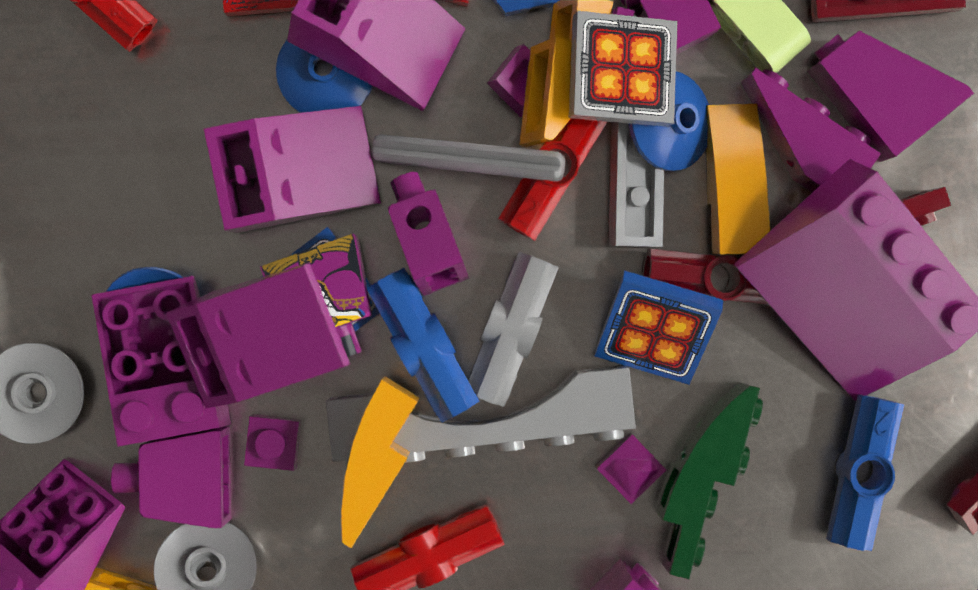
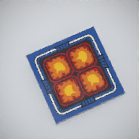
M624 271L598 340L595 357L690 385L723 311V300Z

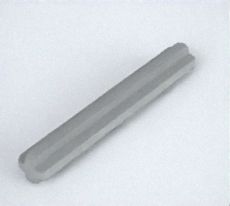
M383 134L375 136L372 148L373 159L380 163L539 180L560 181L563 178L565 168V156L555 151Z

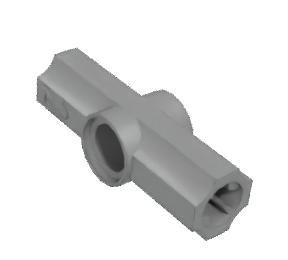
M518 252L507 277L500 300L496 299L480 339L483 344L468 380L479 399L502 407L505 406L516 381L523 358H528L543 319L540 314L559 267Z

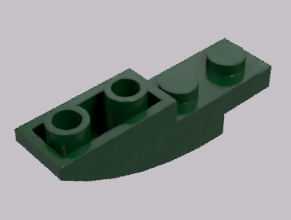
M739 382L721 397L698 423L673 463L656 508V513L662 520L673 523L662 565L670 575L690 579L692 567L700 566L706 544L705 538L701 537L705 518L711 519L713 517L718 501V490L713 489L714 483L719 482L735 486L737 475L743 476L747 469L750 447L745 446L750 427L757 426L763 408V400L758 398L760 391L758 387Z

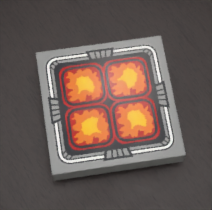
M577 11L572 19L569 118L665 127L674 124L677 21Z

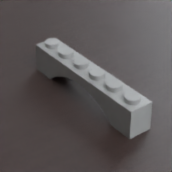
M618 365L575 370L558 388L536 403L507 415L483 420L448 419L441 423L439 417L425 415L412 410L395 437L394 442L410 451L405 461L407 463L426 459V451L445 449L446 457H462L475 454V446L494 444L496 452H507L524 449V441L544 439L545 446H562L574 443V435L593 433L594 440L596 441L624 438L623 430L636 428L630 369L627 366ZM375 392L335 396L326 400L332 462L345 461L347 468L355 435L365 409Z

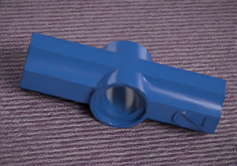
M402 268L366 288L392 334L390 340L410 376H416L426 399L441 423L480 402L453 355L456 353V350L435 313L430 314L422 300L421 293L406 269Z
M857 395L846 449L836 462V474L839 481L826 536L828 541L851 549L872 551L884 495L892 489L895 482V470L892 465V459L904 404L872 396ZM871 460L873 464L872 476L866 482L858 483L856 478L858 467L863 462Z

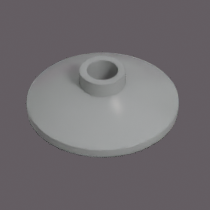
M41 343L20 344L0 354V434L16 442L36 444L52 440L66 432L76 421L84 400L82 377L74 362L59 349ZM35 383H40L45 387L46 395L42 401L35 400L31 394L32 386Z
M227 523L222 528L184 524L174 530L164 540L157 552L154 561L157 590H251L257 570L255 551L248 537L239 528L230 523ZM203 567L214 568L216 574L212 579L203 581L197 577L199 570Z

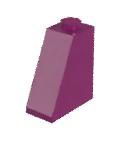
M860 30L846 40H843L839 34L834 36L814 53L820 61L807 70L849 125L862 131L871 139L869 146L881 153L878 157L879 162L897 157L974 94L968 85Z

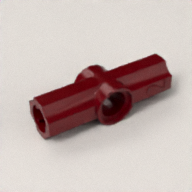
M647 249L642 276L726 301L769 305L733 265L740 258L730 255L716 256ZM719 264L727 269L730 278L728 286L721 292L717 291L711 283L712 270Z

